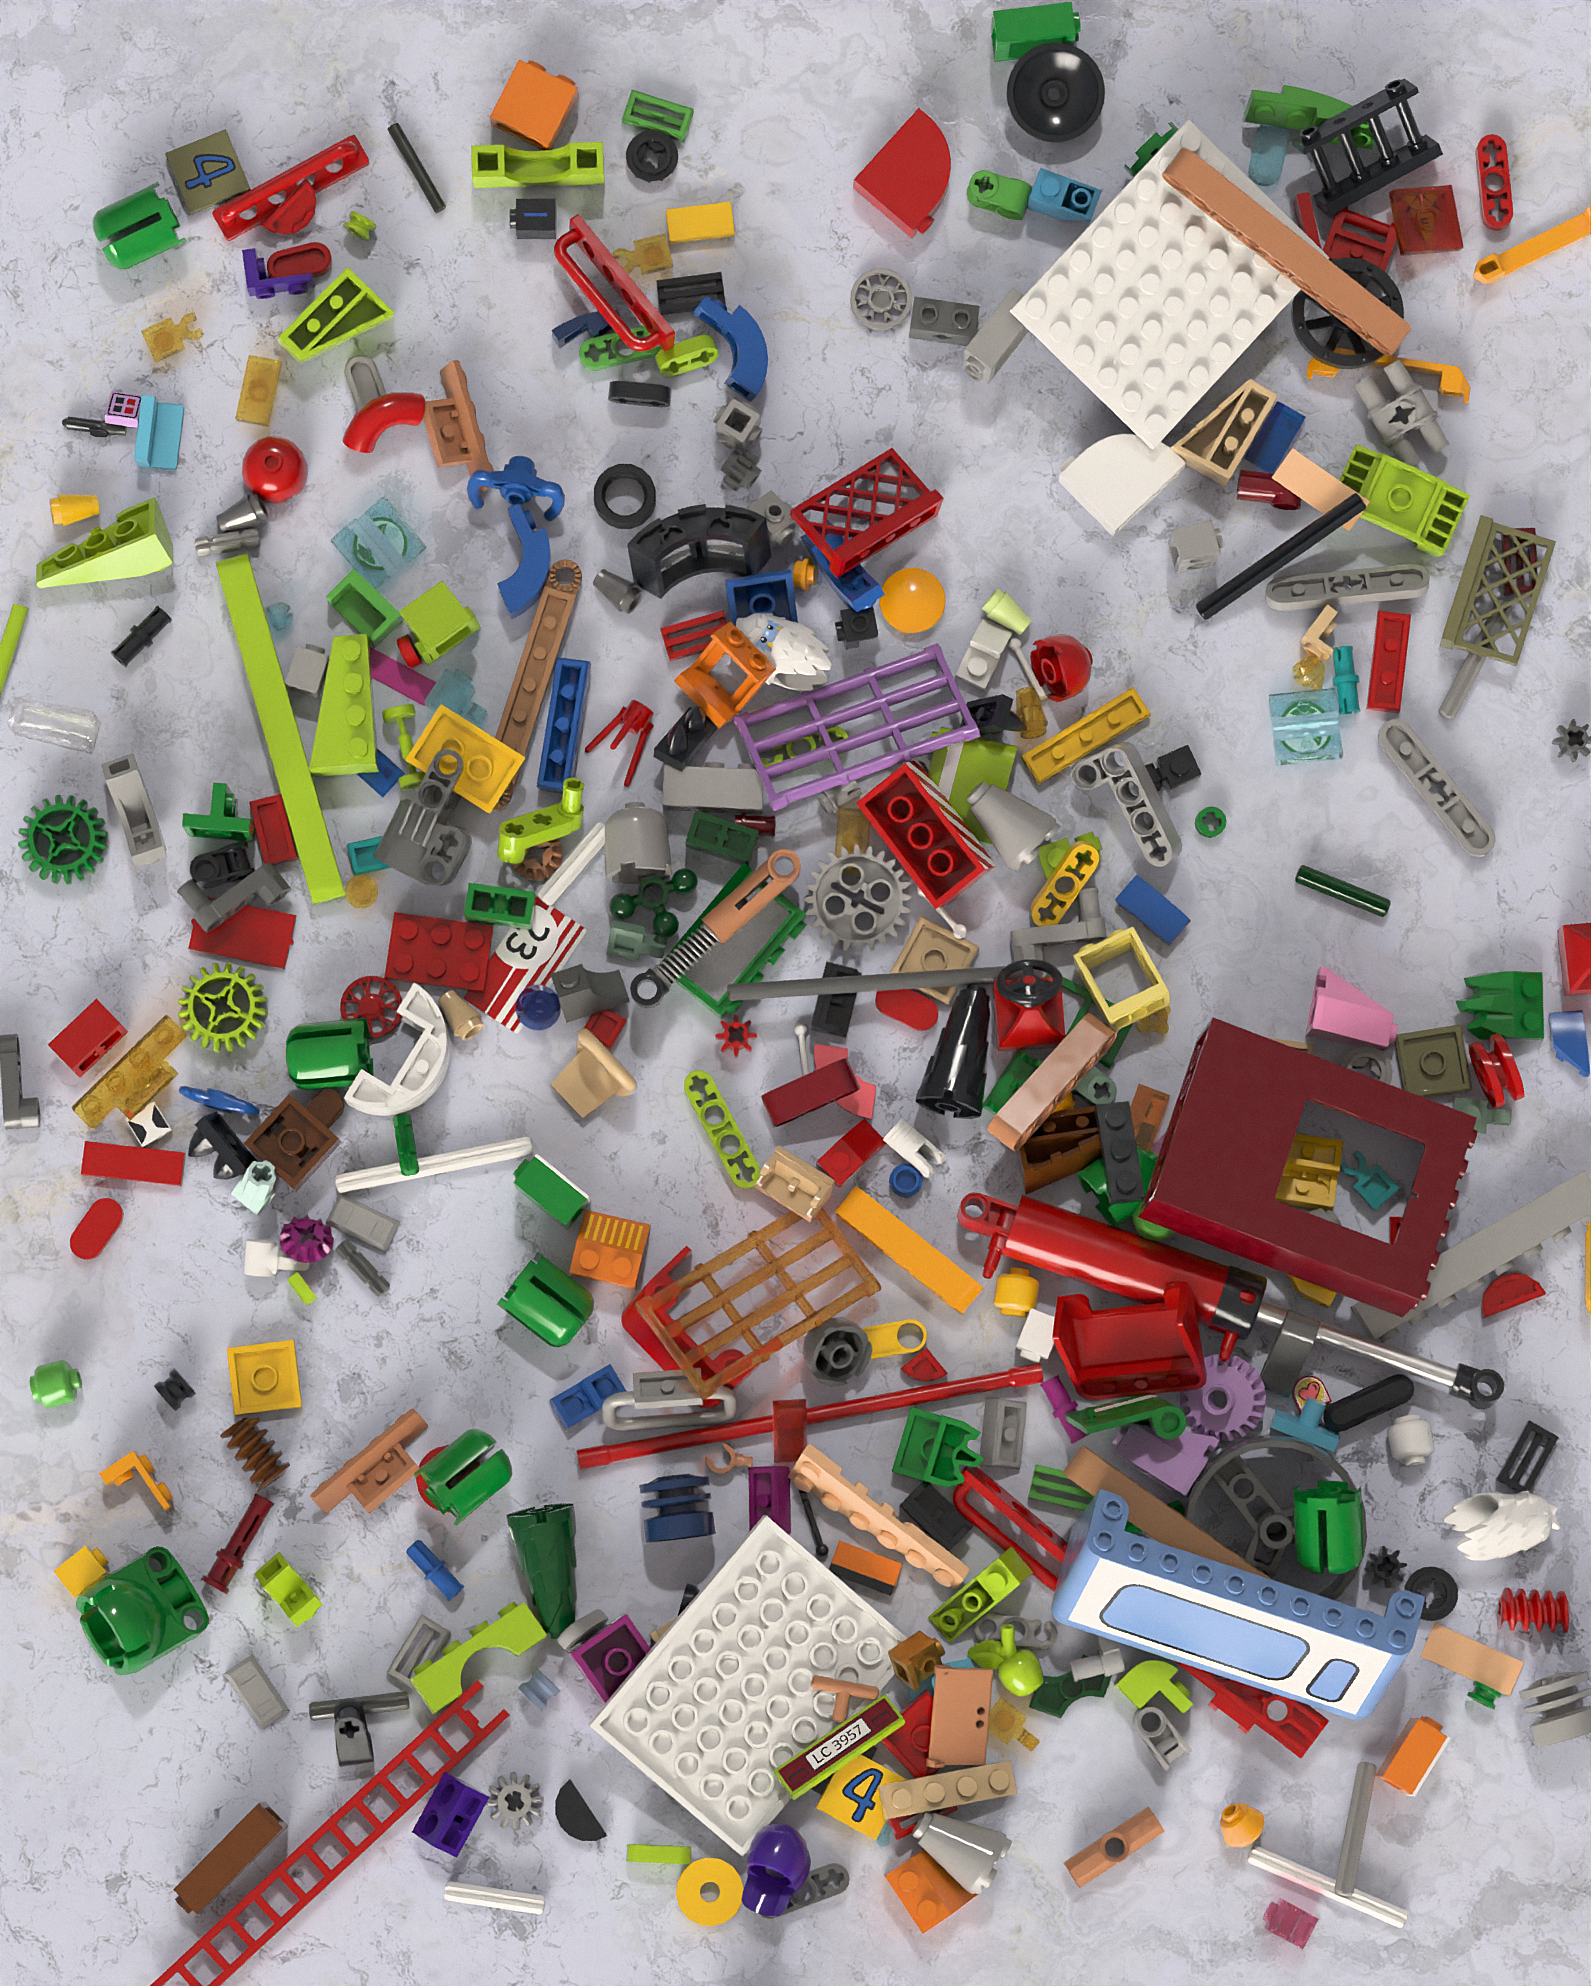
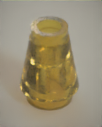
M1025 687L1017 690L1016 714L1027 727L1026 731L1020 732L1021 738L1033 739L1043 736L1047 733L1046 726L1048 721L1035 688Z

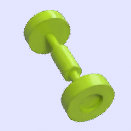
M413 704L399 705L382 711L384 723L398 722L401 734L398 740L403 760L407 758L414 747L411 734H407L404 720L416 716ZM407 762L410 774L398 778L400 790L419 788L426 773L423 771L416 772L415 766Z

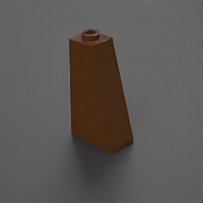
M265 1801L258 1803L173 1889L179 1895L175 1898L176 1902L188 1914L192 1910L196 1914H200L288 1825Z

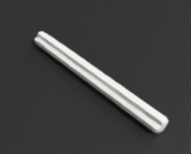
M522 1137L418 1158L419 1173L416 1175L403 1176L400 1170V1163L398 1162L339 1174L335 1176L337 1191L345 1193L528 1156L533 1153L531 1139L529 1137Z

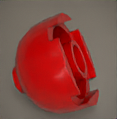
M268 436L257 440L248 448L242 461V476L246 487L253 495L257 494L266 503L280 504L286 502V500L294 495L297 496L302 491L308 477V465L303 452L294 442L283 437Z
M1065 634L1051 635L1035 641L1033 645H1037L1036 650L1031 652V665L1040 687L1046 684L1047 689L1051 692L1046 696L1057 703L1081 693L1090 681L1093 659L1088 648L1084 647L1076 638Z

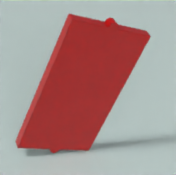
M208 897V899H209L210 901H212V900L215 901V900L217 899V898ZM246 905L225 922L207 933L193 918L191 920L193 929L188 949L285 969L289 948L294 945L292 935L297 916Z

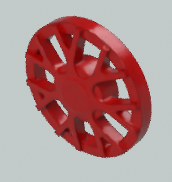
M364 976L353 981L344 991L340 1003L341 1016L345 1020L348 1019V1016H353V1019H356L361 1015L364 1019H367L371 1038H380L393 1031L402 1015L397 1013L394 1021L386 1019L382 1016L385 1008L397 1011V1008L392 1005L398 1002L399 1008L402 998L395 985L387 979L379 976ZM371 981L381 983L378 995L369 992ZM367 982V987H364L362 983ZM384 984H385L386 986H388L389 988L386 989V990H383ZM358 985L366 993L360 1000L351 992ZM392 990L397 999L385 1004L381 997ZM349 994L353 998L352 1000H347ZM346 1003H358L359 1011L356 1013H346ZM380 1019L384 1030L373 1033L371 1021ZM385 1022H388L391 1025L388 1028H386Z

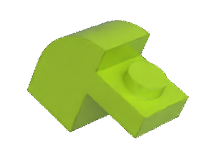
M280 1552L254 1573L262 1587L280 1605L296 1627L304 1621L310 1620L323 1605L315 1591Z
M1149 1660L1140 1662L1131 1667L1114 1684L1138 1709H1141L1158 1691L1181 1714H1184L1193 1705L1188 1699L1192 1695L1190 1691L1178 1680L1174 1684L1169 1680L1178 1669L1164 1661Z

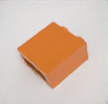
M518 60L490 115L491 127L541 151L553 150L579 99L578 87L575 86L573 80L559 74L555 77L546 73V69L537 62L529 60L526 63Z
M1421 1716L1420 1719L1410 1718L1375 1776L1403 1794L1415 1797L1451 1738L1441 1733L1443 1726L1428 1716Z

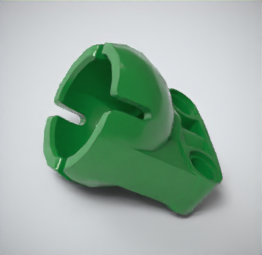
M159 1546L149 1549L146 1553L86 1587L76 1600V1609L82 1614L80 1624L89 1643L99 1658L107 1666H113L115 1673L118 1675L137 1673L183 1644L195 1639L209 1624L208 1613L184 1570L168 1549ZM149 1558H154L160 1563L161 1572H156L149 1567ZM184 1616H190L195 1620L196 1630L186 1627Z

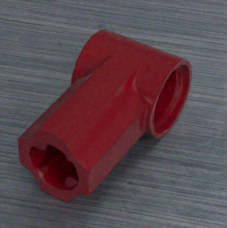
M1240 470L1237 500L1269 503L1272 507L1282 510L1301 509L1302 499L1272 479L1274 474Z

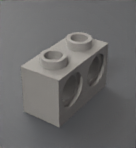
M1212 520L1172 530L1168 545L1175 573L1179 574L1215 565L1218 555L1221 554L1220 548H1223V539L1220 529H1214Z

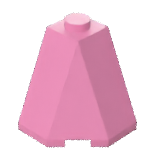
M1326 967L1318 969L1306 1036L1356 1046H1371L1384 1051L1389 1043L1394 1044L1398 1024L1392 1023L1393 1013Z

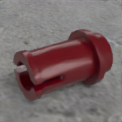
M742 812V815H735V823L759 830L758 836L775 837V815L746 816L745 812Z

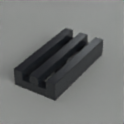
M721 272L656 280L661 315L691 312L695 310L700 302L692 301L666 305V300L717 294L718 298L715 299L721 301L726 306ZM716 282V286L664 292V289Z
M1527 1421L1495 1480L1506 1484L1509 1488L1519 1493L1521 1491H1530L1559 1437L1532 1421ZM1531 1431L1536 1432L1511 1479L1506 1477ZM1542 1437H1545L1548 1441L1522 1486L1518 1481Z

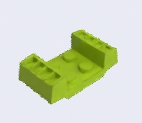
M1355 444L1339 481L1370 501L1360 515V518L1416 542V550L1436 558L1444 555L1471 496L1449 485L1442 479L1386 454L1377 453L1358 444Z

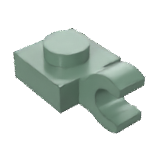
M613 920L606 954L639 961L641 953L654 958H663L668 938H662L656 933L644 935L645 926Z
M1454 1097L1453 1109L1477 1117L1474 1129L1478 1130V1134L1486 1133L1487 1124L1506 1126L1511 1124L1512 1110L1487 1109L1488 1099Z

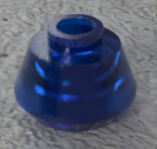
M544 985L527 987L520 993L516 1001L515 1009L518 1019L524 1026L532 1030H545L551 1027L558 1020L561 1013V1005L557 994L551 988Z

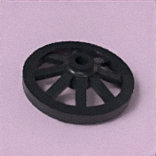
M1336 258L1330 260L1344 272L1361 274L1358 283L1365 289L1370 279L1374 281L1386 295L1379 298V300L1386 306H1390L1391 310L1404 319L1401 294L1394 281L1385 271L1373 263L1362 259ZM1300 290L1294 296L1291 307L1293 330L1302 347L1319 362L1334 368L1357 369L1373 364L1385 355L1376 348L1366 351L1360 336L1303 290ZM1307 299L1328 313L1329 316L1305 321V300ZM1333 327L1334 330L1325 348L1309 332ZM1342 334H1347L1356 355L1334 353Z

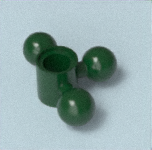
M683 868L677 870L673 874L671 881L667 883L658 877H648L639 885L638 894L630 896L626 893H619L613 896L609 903V910L615 918L624 920L630 918L634 914L636 907L642 905L645 909L655 912L656 916L652 923L654 932L662 938L672 937L678 931L679 921L673 913L666 911L665 905L668 902L669 894L673 892L681 895L691 894L697 887V876L690 869ZM648 887H659L663 891L662 898L656 902L648 901L644 897V892Z

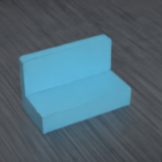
M142 395L134 460L138 467L166 470L177 469L184 416L183 405L160 403L155 396Z

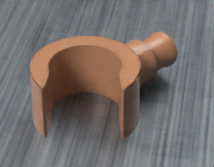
M722 1443V1445L731 1456V1461L727 1467L717 1468L706 1457L708 1468L717 1474L728 1473L733 1467L742 1468V1466L752 1468L753 1463L752 1456L747 1457L743 1456V1454H736L732 1447L725 1443Z

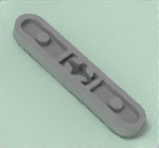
M1403 564L1279 577L1267 584L1265 601L1270 608L1276 611H1292L1326 607L1327 604L1329 606L1416 598L1424 595L1429 589L1430 574L1421 565ZM1343 584H1349L1352 590L1346 591Z
M1391 719L1385 722L1378 734V742L1381 748L1466 853L1474 857H1482L1488 854L1496 841L1495 833L1490 825L1406 722L1399 719ZM1425 774L1435 783L1440 781L1444 783L1445 786L1442 788V792L1448 800L1447 803L1444 802V798L1438 793L1433 795L1429 793L1431 783L1427 777H1424Z

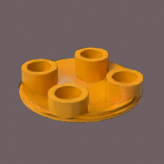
M919 568L899 570L892 574L882 587L885 595L879 599L881 612L887 622L901 633H918L928 630L939 621L944 612L946 602L944 589L939 580L926 570Z

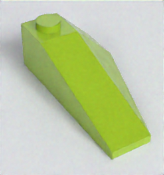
M153 497L121 511L116 515L118 521L101 530L97 526L89 531L91 535L78 546L75 543H70L36 564L37 586L44 588L139 577L152 572H160L173 564V544L156 498Z

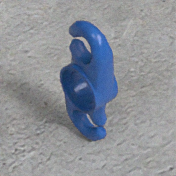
M180 1086L179 1093L186 1098L202 1103V1105L227 1113L234 1111L253 1116L260 1113V1109L255 1105L222 1091L210 1088L202 1090L188 1086Z

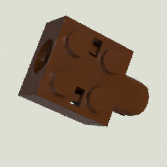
M325 1088L318 1091L303 1107L294 1097L288 1094L244 1142V1145L262 1161L267 1160L275 1167L274 1172L297 1192L342 1143L329 1128L344 1112V1101L338 1092ZM277 1123L278 1125L273 1130H271V1128Z

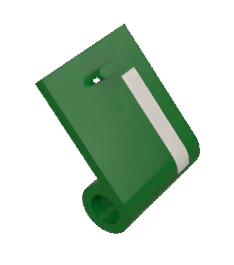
M1156 1394L1132 1396L1065 1414L1067 1422L1087 1435L1137 1422L1140 1425L1151 1426L1155 1434L1164 1439L1171 1440L1179 1437L1186 1428L1184 1412Z

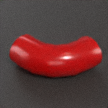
M391 392L371 400L355 413L344 433L343 443L354 451L372 453L380 435L388 428L396 425L418 426L421 423L425 412L424 396L414 392Z

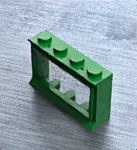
M745 862L669 953H674V949H679L678 945H683V941L687 942V937H692L691 933L696 934V929H701L700 925L703 923L701 919L754 872ZM765 881L746 900L749 902L769 883ZM780 893L726 943L716 942V946L712 945V950L708 949L707 954H702L703 958L699 957L698 962L694 961V966H689L690 970H684L685 974L681 973V978L677 977L676 983L721 1020L726 1014L732 1017L744 1001H728L727 984L761 982L764 978L761 971L768 963L774 966L786 950L782 946L789 937L795 940L807 926L803 922L806 918V912L802 911Z

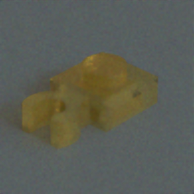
M665 233L633 241L634 251L620 248L612 252L615 259L625 258L628 261L627 265L623 267L628 274L635 267H640L641 275L673 268Z
M195 313L184 315L177 325H174L170 317L141 330L156 363L185 350L183 340H198L203 337L202 328L195 331L187 329L189 323L197 320Z

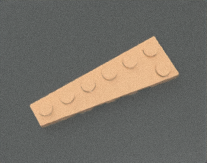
M810 1443L807 1445L788 1475V1478L793 1480L794 1485L798 1489L812 1493L821 1499L825 1507L845 1515L856 1528L867 1530L876 1536L883 1546L895 1549L904 1555L911 1565L923 1568L934 1575V1579L939 1584L951 1587L954 1590L958 1588L971 1568L935 1540L928 1537L913 1523H901L897 1519L898 1516L894 1512L895 1509L886 1502L883 1504L874 1502L867 1494L869 1490L859 1481L855 1485L851 1484L840 1475V1472L843 1470L840 1466Z

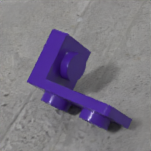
M255 248L242 250L247 290L250 296H256L257 299H269L275 297V293L286 291L291 295L307 293L309 288L315 287L312 273L261 280V278L267 277L264 258H258Z

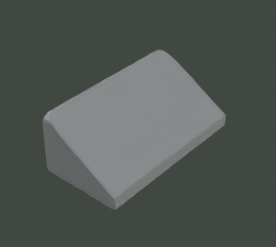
M999 1398L986 1399L980 1456L984 1460L980 1465L1020 1470L1027 1402Z

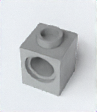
M306 644L305 648L296 646L285 681L287 690L319 699L329 664V656L324 654L325 650L311 644Z

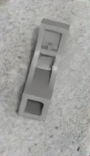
M133 753L101 764L106 783L126 835L135 868L141 865L154 864L159 859L167 857L163 835Z

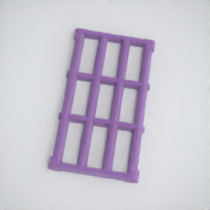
M938 643L924 648V651L874 669H864L863 673L810 692L803 691L801 695L751 713L747 711L734 716V724H736L739 733L742 735L768 795L770 806L774 811L788 806V803L841 784L845 786L849 784V781L902 762H911L915 757L963 740L967 742L980 737V730L974 719H972ZM935 660L942 672L940 675L884 695L877 683L879 680ZM869 684L875 698L820 717L815 703ZM945 686L949 687L954 700L894 720L889 709L890 706ZM804 707L808 708L813 719L812 721L756 741L752 740L747 729L748 727ZM881 710L887 724L832 743L826 729ZM960 711L966 724L965 726L906 747L900 734L901 732ZM817 732L819 733L824 744L823 747L764 768L759 753ZM890 736L893 737L898 750L846 769L843 768L838 755ZM829 758L831 759L836 771L835 773L777 794L775 793L770 779Z

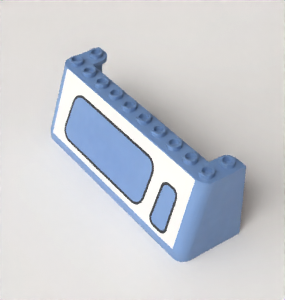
M1099 1489L1074 1523L1051 1604L1053 1616L1062 1624L1353 1720L1366 1719L1375 1710L1414 1646L1425 1596L1407 1590L1398 1591L1388 1600L1383 1617L1124 1531L1129 1515V1507L1125 1499L1120 1495L1103 1489Z

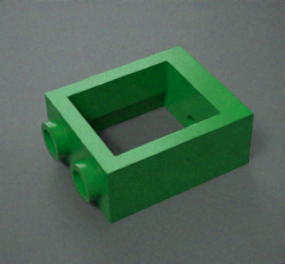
M1072 2L993 11L991 38L994 61L1020 59L1029 50L1046 43H1066L1074 46V42L1079 41L1078 32H1081L1079 12H1073Z

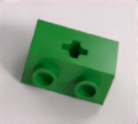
M469 883L464 911L465 920L532 930L537 899L536 893L533 891Z

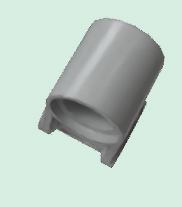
M1143 1706L1135 1712L1133 1725L1147 1744L1150 1753L1164 1771H1167L1169 1764L1182 1754L1192 1752L1186 1740L1173 1727L1160 1709L1153 1706ZM1148 1712H1154L1158 1717L1157 1727L1151 1731L1144 1730L1141 1725L1143 1715Z

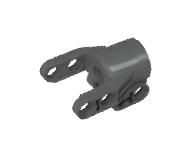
M446 749L441 750L435 755L413 800L404 799L400 801L373 854V857L382 863L426 885L444 886L452 883L471 848L472 838L470 833L465 828L452 826L450 823V819L462 797L453 791L464 768V762L459 753ZM445 755H452L457 760V769L452 774H444L439 768L440 759ZM432 785L427 796L424 799L425 789L428 786ZM440 788L442 799L439 803H436L435 792ZM453 793L452 802L446 806L451 794ZM449 835H454L455 839L459 841L456 847L451 846L452 843L448 841ZM442 850H444L446 852L445 855L452 856V859L445 856H439V853L442 852ZM440 862L444 867V873L437 880L432 874V868L435 863Z

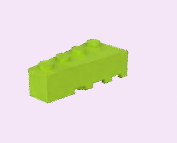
M367 634L333 637L309 766L312 777L379 772L371 651Z

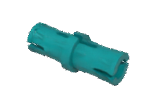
M1340 646V649L1338 647L1332 648L1334 650L1333 661L1335 677L1332 680L1333 685L1337 686L1339 714L1350 715L1352 711L1355 714L1359 713L1361 710L1359 708L1357 683L1360 681L1359 675L1355 674L1353 646Z

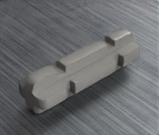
M255 528L244 530V533L235 531L213 535V538L210 539L208 536L195 539L196 553L200 557L211 555V552L220 554L242 550V547L245 546L247 549L260 546L259 532Z

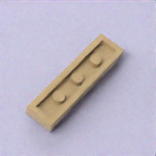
M1011 1760L878 1785L884 1819L1017 1794Z

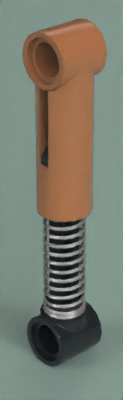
M778 849L773 852L767 861L701 919L703 923L700 925L701 929H696V934L691 933L692 937H687V942L683 941V945H678L679 949H674V953H669L670 957H665V962L660 961L661 965H656L654 969L651 970L649 968L645 973L637 975L630 986L631 996L635 1004L646 1009L659 1005L664 995L670 991V986L676 982V978H681V973L685 974L684 970H690L689 966H694L693 962H698L699 957L703 958L702 954H707L708 949L712 950L711 946H716V942L726 943L786 887L794 883L801 871L800 859L797 854L789 849ZM780 859H787L792 862L794 869L788 875H780L774 869L776 862ZM771 878L772 881L749 902L746 900L766 880ZM644 982H651L657 987V992L651 999H643L638 994V988Z

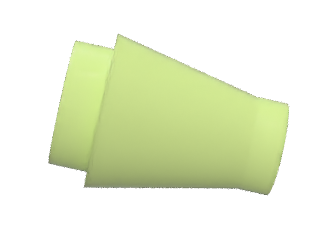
M999 588L993 592L981 608L987 613L986 617L1015 631L1018 635L1022 634L1032 621L1007 591L1002 592Z

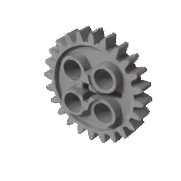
M855 844L851 854L848 853L845 846H842L840 857H837L831 851L829 852L831 860L829 864L822 860L818 861L822 869L821 873L816 871L810 872V875L816 879V883L805 885L807 889L813 891V895L804 898L805 902L813 903V908L807 910L806 915H816L817 917L811 924L812 928L820 925L824 928L820 938L826 937L828 934L833 936L831 946H834L841 940L843 941L844 951H847L850 944L855 943L856 950L859 953L861 952L862 944L867 943L872 951L875 946L874 940L878 939L882 944L886 945L885 934L887 932L895 937L898 935L893 927L895 923L905 926L906 922L899 916L900 913H910L911 909L902 904L903 901L912 899V895L902 893V889L908 887L910 882L899 881L898 878L905 871L904 869L893 871L892 867L896 859L893 858L887 863L884 862V850L875 857L872 855V846L870 845L865 853H860L859 845ZM848 866L856 867L861 873L860 881L855 885H848L842 879V871ZM836 882L853 893H857L859 889L863 890V897L873 904L882 907L884 913L879 914L861 903L857 907L852 906V898L833 889L831 884ZM878 882L886 883L890 888V895L884 901L875 900L871 895L872 886ZM837 895L844 900L845 908L841 913L832 914L826 909L825 903L829 897ZM866 911L873 916L874 924L870 929L861 930L856 926L855 917L858 913Z

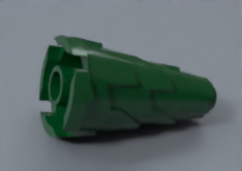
M572 1503L544 1505V1508L539 1509L531 1507L509 1513L506 1516L512 1542L516 1545L522 1573L526 1574L532 1604L536 1606L545 1633H550L551 1639H558L560 1634L575 1622L577 1589L574 1568L577 1567L574 1537L576 1535V1518L574 1504Z

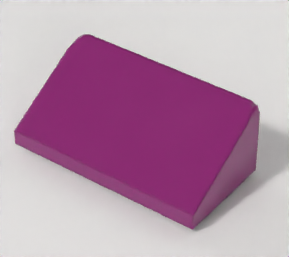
M788 1466L748 1467L750 1531L762 1516L766 1515L787 1534L791 1533L790 1478H788L790 1468Z

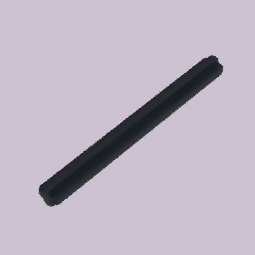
M1357 493L1352 494L1198 602L1196 609L1205 620L1211 618L1361 513L1366 508L1361 497Z

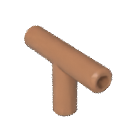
M814 1675L811 1680V1687L813 1689L837 1693L832 1719L838 1722L846 1720L850 1696L876 1700L879 1696V1689L875 1686Z

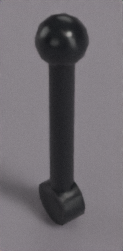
M798 1490L817 1544L815 1552L819 1557H825L829 1549L827 1545L823 1544L807 1493Z

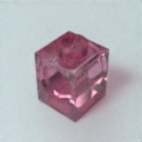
M1279 1898L1277 1904L1271 1901L1262 1918L1267 1922L1264 1926L1266 1930L1301 1949H1304L1319 1920Z

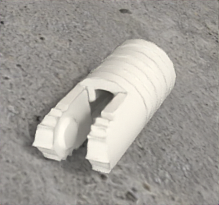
M903 1117L883 1139L925 1178L932 1176L934 1168L917 1152L918 1150L937 1165L942 1164L947 1159L945 1154Z

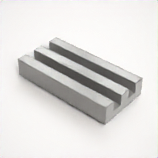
M421 1614L386 1673L416 1690L410 1681L411 1679L408 1678L409 1674L435 1631L441 1635L425 1661L428 1659L432 1662L434 1661L451 1631ZM426 1624L430 1628L402 1674L396 1671L421 1628Z

